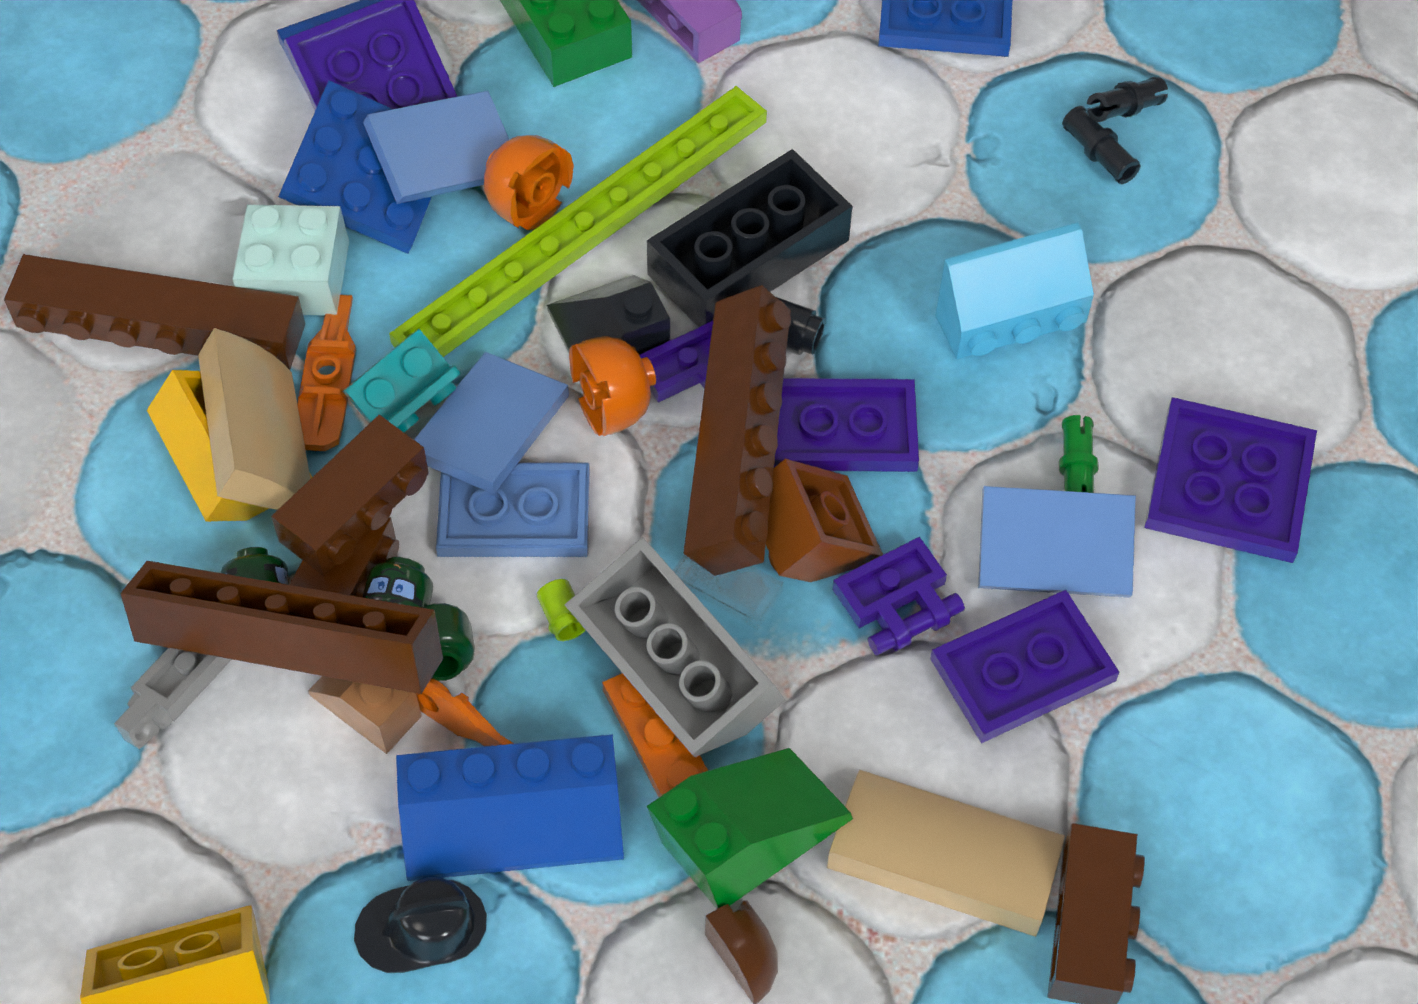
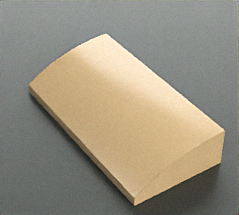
M214 328L201 349L198 358L217 496L278 510L311 479L292 372L279 359L262 347L232 333Z
M859 770L845 805L851 812L853 819L836 831L829 851L828 869L1016 931L1037 936L1048 903L1065 835Z

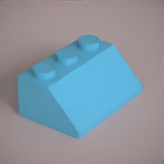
M1073 223L945 259L935 316L956 359L971 355L983 356L995 348L1016 342L1020 344L1028 343L1038 336L1058 330L1070 331L1087 322L1094 292L1083 232L1079 223Z

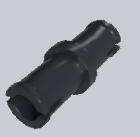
M1158 76L1150 77L1137 83L1124 81L1118 83L1112 90L1094 93L1089 96L1087 104L1092 105L1100 102V105L1087 108V112L1090 118L1096 122H1103L1119 115L1125 118L1132 117L1140 113L1143 108L1163 104L1168 94L1155 96V93L1168 90L1166 82Z
M1077 106L1067 113L1062 122L1063 128L1084 147V154L1091 161H1098L1119 184H1125L1137 175L1141 167L1140 162L1133 158L1118 143V136L1111 128H1103L1098 122L1093 121L1084 106Z

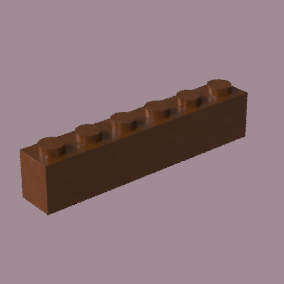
M26 254L22 255L4 298L16 327L31 333H41L44 331L67 335L76 340L95 339L113 342L118 346L127 348L139 346L158 349L171 355L184 353L198 356L211 332L216 328L242 337L262 347L279 359L289 370L291 369L305 327L299 296Z
M763 285L715 303L683 554L714 576L764 562L766 538L768 536L770 499L773 491L772 480L775 452L778 446L777 434L780 408L782 406L784 368L787 361L786 349L791 323V310Z
M146 561L120 593L134 642L422 694L443 660L435 610L153 561Z

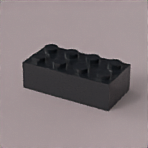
M791 149L648 239L647 275L700 327L713 321L715 303L717 301L763 285L771 292L848 242L853 206L796 151Z

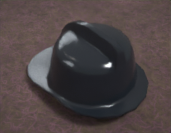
M426 877L414 881L409 886L389 890L372 899L362 909L355 923L354 942L360 957L372 968L385 973H405L439 964L451 963L467 957L479 946L486 932L487 913L481 899L468 886L454 880H446L442 877Z

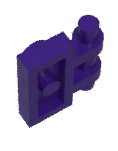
M920 536L833 580L832 590L859 629L875 620L881 626V631L867 638L872 652L877 656L891 648L895 651L901 650L912 643V637L930 628L937 631L949 625L951 617L965 610L963 600L957 593L940 599L935 592V589L945 585L947 574ZM915 600L921 610L901 619L896 610Z

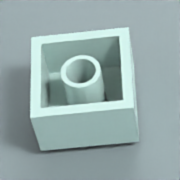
M247 204L233 274L235 287L299 296L303 315H337L349 246V238L340 206Z

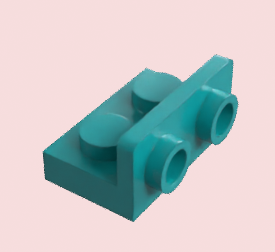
M417 329L342 392L368 423L372 422L378 415H381L402 432H406L420 419L415 413L429 400L434 406L437 405L457 388L452 381L461 372L455 365L450 366L423 332Z

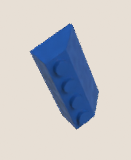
M613 734L396 755L398 809L407 881L420 880L426 877L445 878L624 860Z

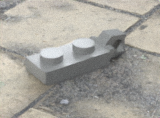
M168 648L131 687L134 694L127 703L129 708L114 723L115 727L118 728L125 741L138 749L142 748L158 733L159 728L164 730L170 726L172 721H175L232 659Z

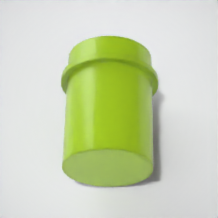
M553 580L538 590L536 596L549 622V631L555 635L558 641L575 639L586 631L565 606L575 596L568 580Z

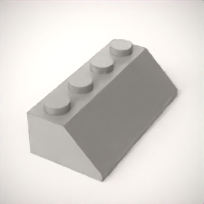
M643 537L565 604L572 615L694 757L747 735L785 701L771 680Z

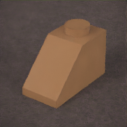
M322 676L308 690L309 695L386 754L422 717L417 695L413 692Z

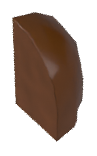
M744 900L739 906V910L735 912L727 904L705 916V936L751 1002L758 1004L770 992L778 973V954L768 929L749 902Z

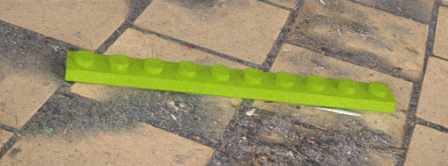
M735 86L389 333L391 344L396 347L415 330L420 329L442 357L446 356L764 125L767 121V110L739 87Z

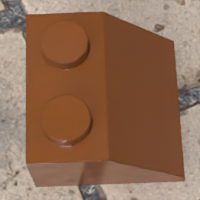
M784 459L774 468L766 546L769 551L768 558L770 564L778 572L779 576L814 582L856 569L883 555L847 475L789 459Z

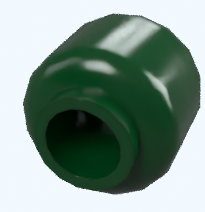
M433 603L423 606L421 608L435 610L443 660L431 679L437 681L452 679L467 669L473 661L475 646L471 623L467 614L457 606L446 603Z

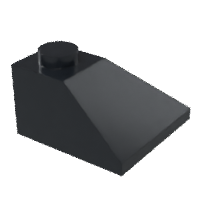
M635 275L547 305L550 317L568 353L572 345L591 338L604 336L619 338L633 346L639 355L670 341V317L653 284Z

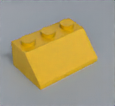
M172 370L148 407L147 412L205 521H247L270 509L217 496L200 371Z
M252 905L87 949L80 994L81 1004H270L269 984Z

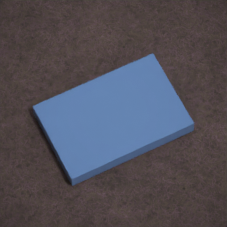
M489 91L368 114L363 121L397 204L484 185V174L488 157L494 150L509 140Z
M485 352L414 440L424 447L428 467L495 494L569 397L568 385Z
M518 463L495 494L441 472L436 539L437 557H588L589 463Z
M984 486L982 489L978 588L1059 593L1067 590L1069 594L1130 598L1133 595L1136 495Z

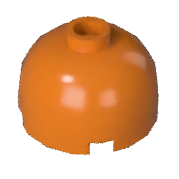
M538 135L516 136L503 143L490 154L486 162L484 192L491 208L500 217L518 228L521 226L526 230H534L539 227L562 204L561 201L556 199L562 185L568 189L570 187L574 167L571 154L551 140Z
M608 336L591 338L570 347L569 363L573 383L578 381L581 383L584 396L578 398L595 434L598 436L603 435L604 437L634 425L646 413L651 399L650 386L656 384L655 371L649 358H640L633 346L619 338Z

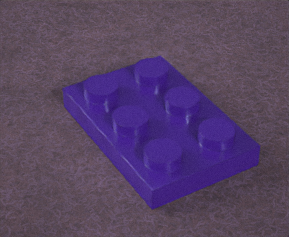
M783 378L782 406L779 415L778 446L775 452L774 468L784 459H789L829 471L917 472L919 449L915 379Z
M1063 590L932 649L930 660L981 744L1116 682L1120 673L1067 590Z

